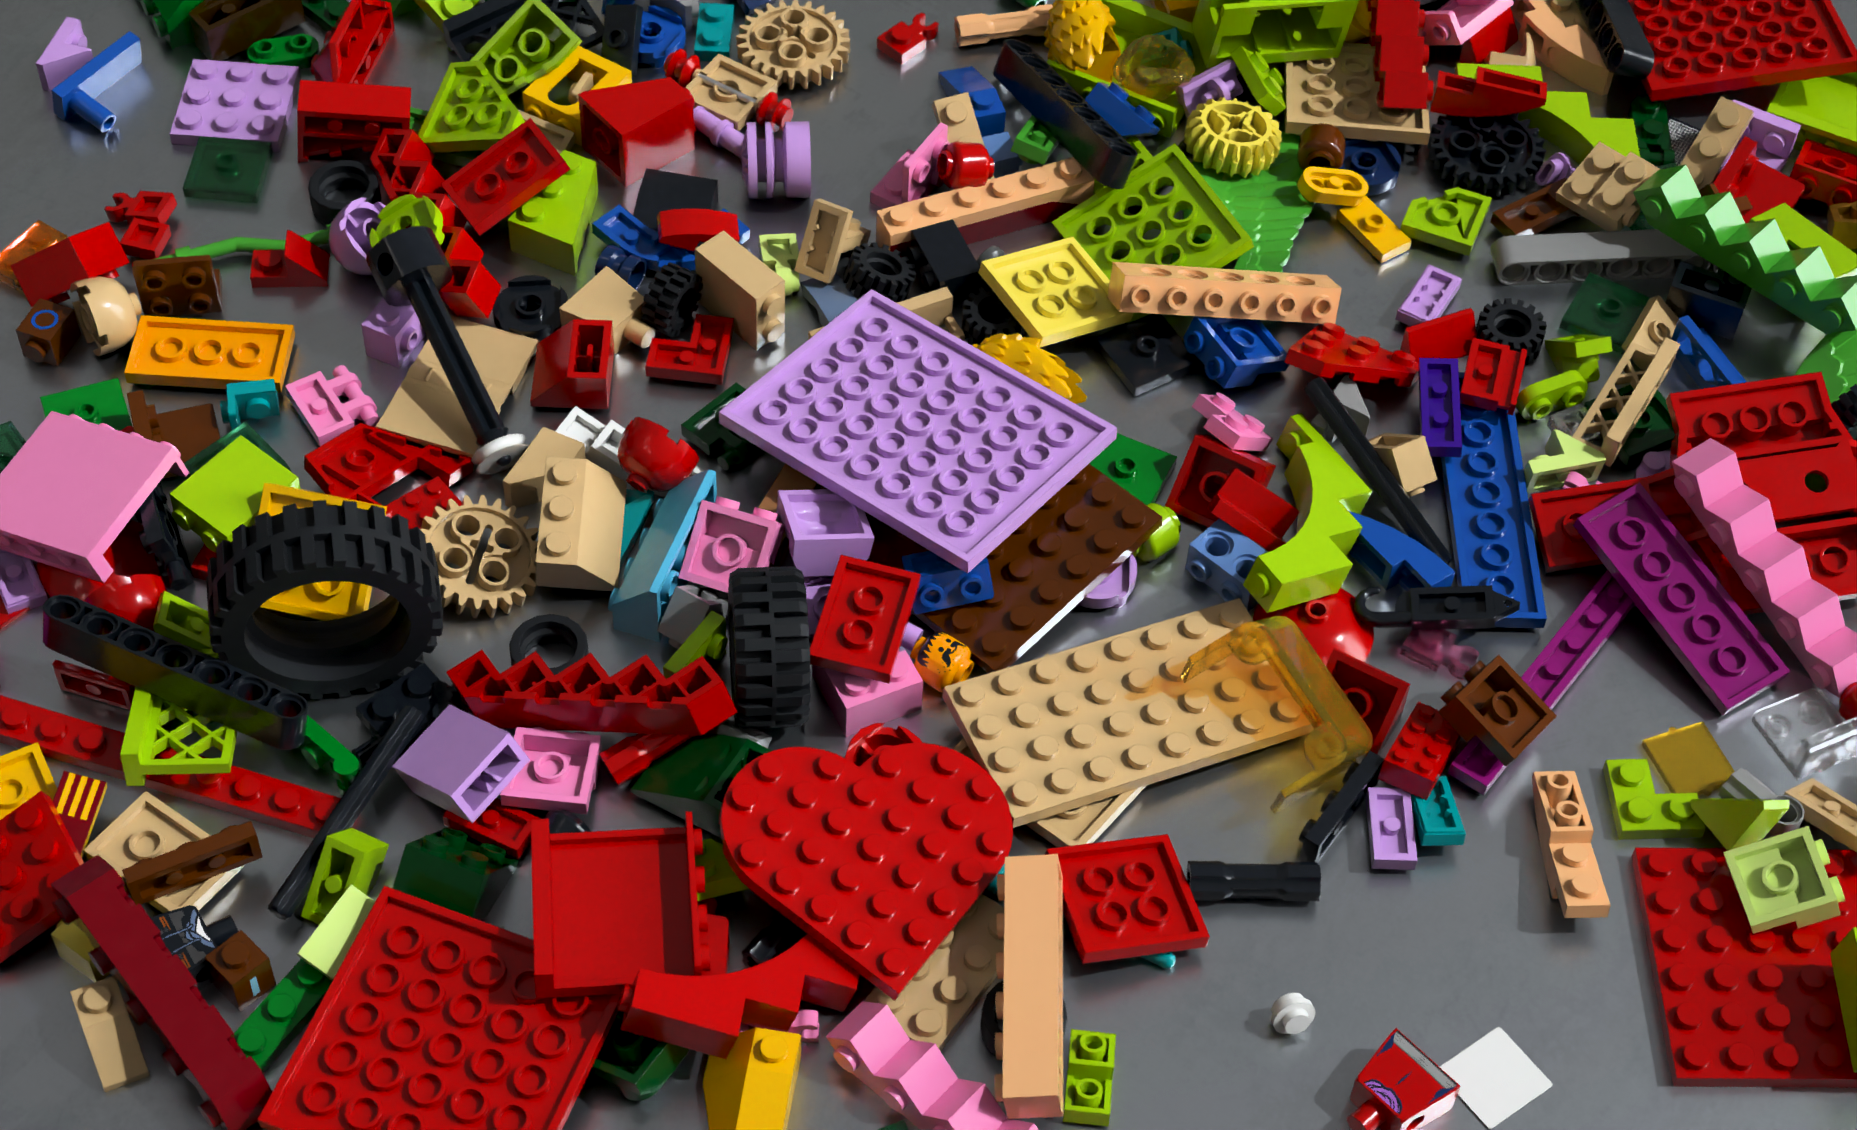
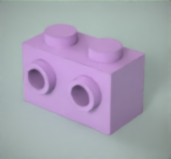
M384 297L361 324L366 355L397 368L403 365L426 335L412 304L396 307L387 304Z

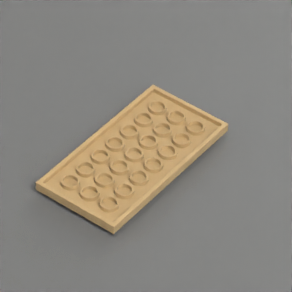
M1240 598L944 687L942 695L976 762L992 776L1002 790L1010 808L1013 828L1312 733L1316 725V721Z

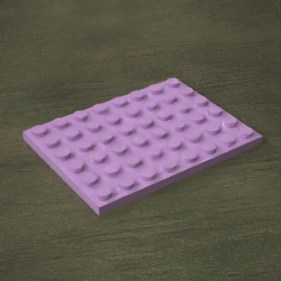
M872 289L719 411V424L966 573H969L1106 449L1117 436L1116 426Z

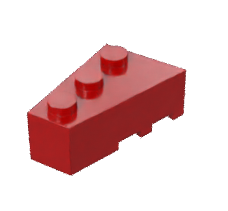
M300 80L297 108L298 163L309 161V156L329 153L330 157L342 156V150L363 147L364 152L373 151L383 128L410 129L411 87Z

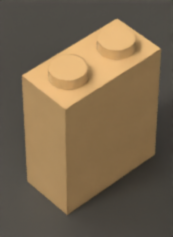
M724 230L695 248V270L703 279L701 281L703 289L699 292L702 293V297L698 302L715 316L734 318V332L755 350H759L769 342L776 341L785 332V280Z

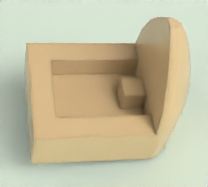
M1525 33L1520 56L1491 51L1484 58L1483 64L1535 66V51L1530 34Z

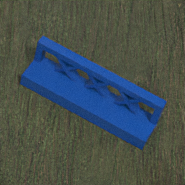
M1689 315L1678 318L1671 340L1680 343L1675 358L1700 389L1746 382L1704 328L1699 329Z

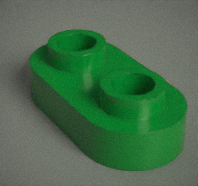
M307 34L261 39L253 43L247 51L249 63L298 66L299 69L310 68L314 55H319L320 53L319 43L316 38Z

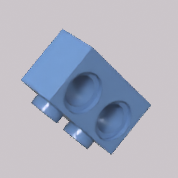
M1219 518L1189 544L1185 569L1196 580L1204 582L1219 593L1225 602L1240 598L1249 612L1258 602L1243 586V583L1256 558L1267 553V551Z

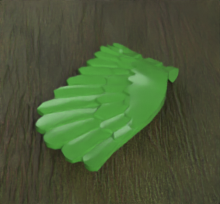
M1283 131L1278 157L1270 165L1268 171L1261 170L1258 176L1249 173L1246 178L1239 174H1234L1230 177L1225 172L1217 174L1213 168L1204 169L1203 162H1191L1253 241L1254 247L1236 258L1238 261L1234 269L1283 272V266L1287 264L1290 258V250L1293 247V240L1298 236V229L1303 226L1304 218L1309 216L1312 207L1316 204L1307 201L1297 187V182L1304 172L1299 166L1297 159L1299 135ZM1180 210L1181 220L1189 217L1192 210ZM1199 234L1194 238L1193 242L1203 244L1211 238V234ZM1173 253L1170 264L1176 262L1180 255Z

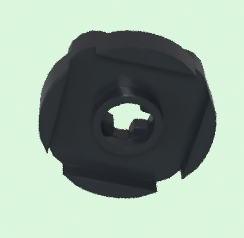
M528 275L514 278L508 282V288L504 289L501 293L499 292L492 308L494 323L501 330L534 338L538 341L543 340L561 328L559 308L568 301L567 294L561 286L559 290L551 285L550 279L543 276ZM535 305V311H525L527 306Z

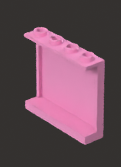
M51 411L0 473V549L105 583L114 571L103 556L105 551L167 472L187 477L189 471L180 459L181 454L179 450L166 441L155 442L145 439L135 432L128 434L115 430L105 423L98 425L85 421L75 414L68 416Z

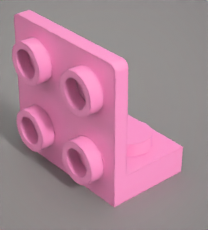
M940 123L915 152L908 149L870 192V202L884 209L928 197L936 186L940 187L944 181L938 176L937 161L940 152L945 150L950 144L947 140L948 126Z

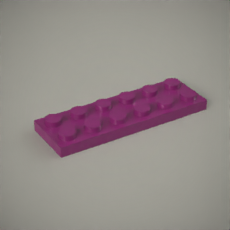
M1640 482L1577 518L1573 526L1722 716L1778 683L1790 673L1788 667Z

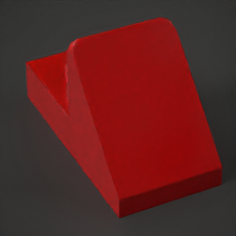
M287 230L284 250H253L250 273L252 288L328 287L330 254L293 231Z

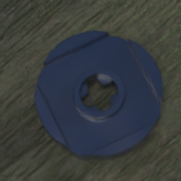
M1344 138L1346 142L1345 156L1340 169L1351 170L1361 175L1369 187L1366 195L1381 194L1396 186L1401 166V157L1392 144L1386 141H1382L1380 144L1362 139ZM1358 162H1362L1365 166H1368V165H1371V166H1370V167H1363V166L1358 165Z

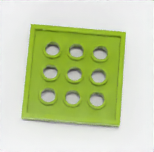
M1176 143L1133 169L1123 189L1105 187L1052 221L1059 236L1062 239L1074 237L1109 280L1113 262L1222 268L1254 247L1251 237ZM1162 186H1173L1172 191L1166 195L1160 196L1155 194ZM1130 206H1142L1140 212L1135 215L1124 214ZM1180 210H1192L1191 215L1185 219L1179 220L1174 218L1175 214ZM1101 225L1111 226V229L1104 235L1094 234V231ZM1151 229L1161 230L1160 234L1154 239L1147 240L1143 238L1144 234ZM1199 234H1211V238L1203 244L1193 242L1194 238ZM1120 249L1130 250L1125 258L1120 260L1112 259L1116 251ZM1175 253L1180 255L1179 259L1172 264L1162 263L1163 258L1168 254ZM1134 313L1131 321L1126 322L1125 324L1127 325L1138 319L1146 317L1149 314Z

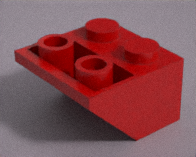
M573 319L537 344L530 399L531 407L574 408L577 406L578 408L586 409L609 408L614 360L612 320Z

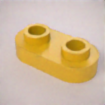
M1307 167L1297 182L1299 192L1307 201L1312 203L1357 206L1363 201L1369 190L1366 180L1361 175L1345 169Z

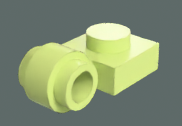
M796 233L759 235L760 259L785 280V296H792V292H799V273L794 271L799 255Z

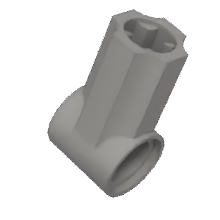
M1739 768L1732 773L1729 779L1721 786L1718 794L1721 798L1789 800V809L1763 840L1799 829L1804 818L1805 811L1798 800L1784 794L1776 795L1746 769Z

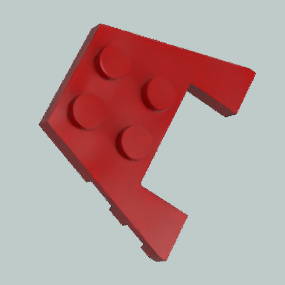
M363 423L357 424L304 456V469L325 494L378 505L382 504L372 499L374 495L398 482L416 469H420L433 478L439 476L450 487L472 473L474 464L471 461V457L460 454L459 460L442 455V448L430 444L424 448H419L407 444V437ZM387 508L386 516L392 518V511Z

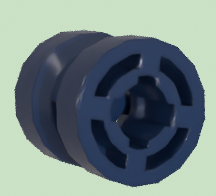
M608 245L601 252L597 260L595 276L607 266L637 290L646 274L647 263L645 259L637 255L627 256L623 249L615 245Z

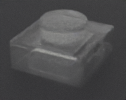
M1582 403L1550 415L1547 426L1551 431L1557 429L1572 437L1588 410ZM1600 432L1584 434L1582 439L1593 443L1600 440L1601 434Z

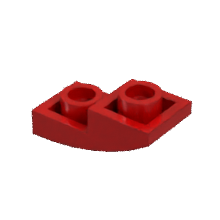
M672 209L660 211L657 215L659 242L672 247L694 251L699 241L706 242L723 230L737 242L740 241L737 214L710 209Z

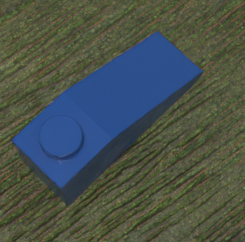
M969 66L938 73V78L947 97L968 92L982 137L1005 132L1006 111L996 88L974 67Z

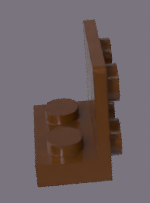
M198 255L136 260L132 262V270L144 315L170 317L222 312V278L220 269H213L211 256Z
M143 390L127 393L134 432L140 434L145 439L159 443L166 441L179 450L181 454L180 459L189 473L199 470L223 450L213 404L208 403L157 414L154 404H146ZM167 472L162 479L180 475Z

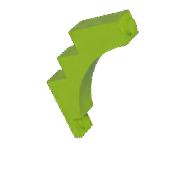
M1457 63L1454 72L1456 75L1474 79L1477 66L1543 82L1541 66ZM1547 91V99L1544 106L1519 112V121L1530 119L1529 128H1538V136L1560 148L1579 165L1599 141L1625 157L1630 151L1640 157L1634 119L1591 117L1587 92ZM1642 210L1640 211V214L1636 221L1640 220Z
M1302 413L1289 417L1276 443L1290 460L1284 475L1291 488L1296 508L1299 510L1296 535L1275 550L1259 555L1243 583V586L1267 613L1338 593L1353 566V563L1346 556H1348L1363 528L1349 511L1360 514L1372 493V490Z

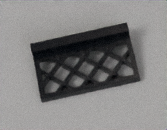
M488 0L442 21L445 42L452 52H456L462 62L470 61L475 54L466 52L464 46L472 42L486 44L527 0ZM541 0L558 18L572 21L570 29L574 33L578 23L593 26L596 33L587 37L577 35L583 41L579 45L580 47L589 49L602 43L604 25L587 0H575L578 4L575 13L557 8L559 3L564 0Z

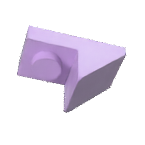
M66 17L36 62L43 90L51 91L93 59L91 49L87 48V38L83 34L80 19Z

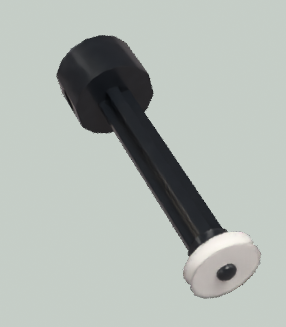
M413 226L398 230L384 237L367 253L366 262L387 304L396 307L412 304L477 438L476 444L481 447L471 460L473 464L478 465L476 472L480 475H492L513 467L529 445L524 444L526 437L523 434H508L509 429L504 427L439 294V291L451 281L453 271L431 228L425 226Z

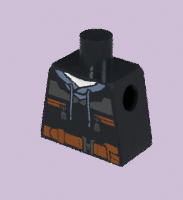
M192 905L150 917L160 930V937L172 955H178L197 981L198 990L201 991L210 985L212 980L205 956L238 932L232 917L228 915L206 926L197 908Z

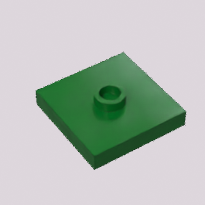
M118 378L40 397L45 417L51 411L68 416L75 414L85 421L98 425L105 423L118 431L127 426H132Z
M1117 433L1116 439L1089 464L1145 505L1155 503L1176 466L1177 456Z

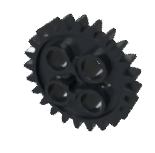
M1519 113L1487 117L1439 116L1437 124L1432 125L1427 148L1430 149L1428 158L1435 160L1434 170L1443 169V179L1455 178L1454 187L1464 183L1467 184L1466 190L1472 191L1476 187L1479 188L1481 195H1485L1487 189H1492L1496 196H1500L1502 188L1510 194H1514L1515 186L1525 189L1528 181H1535V176L1543 165L1546 149L1543 148L1545 140L1538 137V128H1529L1530 119L1518 120Z

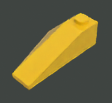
M755 1027L739 1033L727 1059L709 1055L703 1079L709 1130H787L801 1063V1034Z

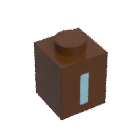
M242 930L205 956L213 985L240 1012L276 985L269 957Z

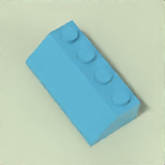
M708 469L685 478L680 484L669 490L665 498L660 497L654 509V521L650 528L645 527L639 540V551L635 558L630 557L628 559L623 575L624 581L620 588H614L609 599L608 610L613 614V627L615 630L660 643L663 634L658 632L657 629L675 587L687 585L689 582L678 577L701 501L706 500L715 503L717 497L716 471Z

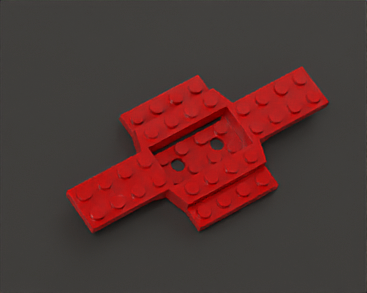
M1822 372L1669 393L1666 403L1675 437L1671 441L1670 468L1668 470L1643 478L1534 493L1528 499L1546 573L1595 566L1603 563L1573 526L1578 517L1640 482L1744 614L1762 613L1764 611L1759 603L1744 586L1739 575L1717 544L1710 538L1705 527L1685 499L1678 493L1674 485L1676 476L1672 461L1712 438L1736 453L1743 484L1769 499L1775 523L1850 512L1851 517L1781 527L1777 528V531L1803 546L1810 576L1813 580L1838 595L1839 601L1857 598V440L1852 438L1832 408ZM1815 473L1822 476L1826 481V490L1823 492H1813L1808 489L1805 484L1806 475Z

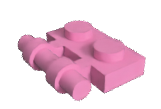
M344 365L336 367L333 370L335 378L328 381L322 372L319 371L285 385L287 397L319 446L324 445L354 427V419L363 420L366 425L375 427L380 420L376 413V404L370 396L364 395L361 390L362 383L356 374L349 372ZM338 397H348L350 401L342 404Z

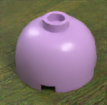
M367 198L351 201L341 209L331 222L328 239L331 251L337 261L345 269L359 275H373L366 262L367 253L372 249L370 231L371 228L376 231L378 224L381 222L377 216L386 206L380 202H376L374 205L364 202Z

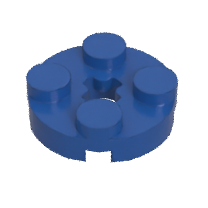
M648 6V11H643L638 62L648 64L652 68H662L669 54L674 53L678 49H684L686 44L685 28L682 25V18L673 10L662 6Z

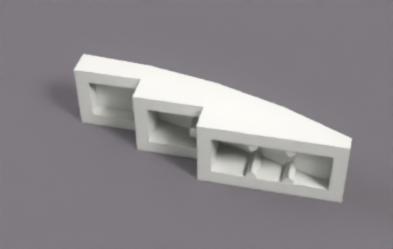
M575 406L555 432L584 443L586 459L626 481L629 475L621 468L617 457L619 441L625 428L612 419L605 426ZM696 465L695 469L693 470L690 476L703 472L704 470ZM649 488L655 495L664 498L668 491L658 492Z

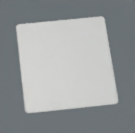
M1500 1027L1495 1028L1440 1066L1443 1071L1461 1086L1457 1095L1489 1129L1497 1126L1553 1085Z

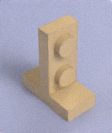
M820 198L814 200L794 271L827 284L833 282L841 253L853 250L856 246L860 247L862 243L868 244L871 230L860 227L861 222L852 218V210Z

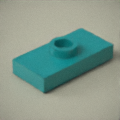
M1447 776L1439 777L1427 801L1411 794L1413 821L1421 846L1464 844L1466 833Z

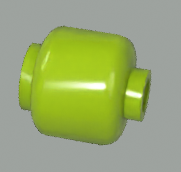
M1150 503L1147 506L1162 516V526L1133 553V556L1146 562L1156 560L1174 549L1180 539L1181 524L1177 515L1169 507L1156 503Z

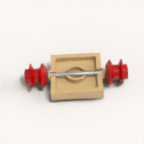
M678 49L674 53L669 54L665 60V77H671L675 81L678 79L679 85L691 92L695 101L693 109L700 105L721 120L727 119L732 122L734 129L738 131L755 114L759 125L763 126L765 122H771L773 132L779 131L784 127L785 122H791L793 109L791 108L790 99L784 98L778 102V95L776 93L778 91L777 80L721 54H718L703 70L700 69L699 57L692 55L687 59V53L684 49Z

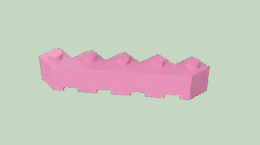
M1709 438L1672 461L1676 476L1674 479L1676 490L1685 499L1707 530L1710 538L1717 544L1732 565L1744 586L1759 603L1779 635L1786 641L1808 672L1813 683L1818 688H1825L1840 698L1843 691L1849 685L1857 682V633L1845 626L1838 595L1811 578L1803 546L1777 531L1769 499L1743 484L1736 453Z
M862 1001L826 1036L835 1050L833 1056L837 1063L844 1070L857 1077L879 1095L889 1107L902 1114L920 1130H1039L1035 1123L1008 1119L985 1083L958 1079L935 1043L910 1040L886 1004Z

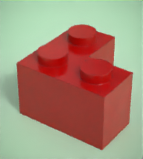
M106 222L61 240L10 265L29 304L33 307L40 298L57 304L70 299L67 291L70 290L71 283L97 276L115 279L119 277L116 269L130 262L111 224Z

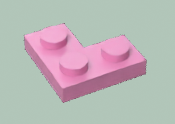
M1216 393L1215 395L1199 394L1192 407L1208 419L1203 428L1232 450H1267L1273 438L1263 431L1265 426L1262 422L1248 414H1245V416L1234 409L1236 403L1221 393Z

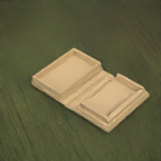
M451 316L499 415L501 406L508 394H514L535 357L539 341L534 338ZM428 339L409 368L406 377L377 423L376 428L407 437V441L421 444L424 447L430 444L442 448V451L456 455L462 454L472 458L477 450L480 449V446L476 444L477 438Z

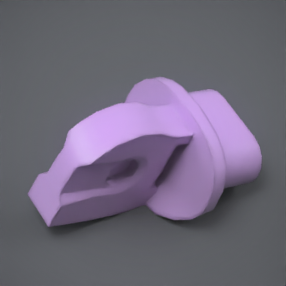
M1556 152L1543 163L1535 176V181L1538 185L1546 187L1563 178H1569L1577 167L1571 162V158L1567 154Z

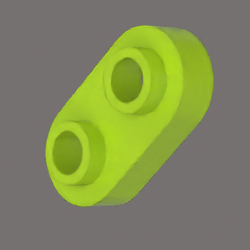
M1567 371L1524 388L1518 394L1515 408L1524 419L1539 420L1549 413L1579 405L1586 396L1588 384L1578 371Z

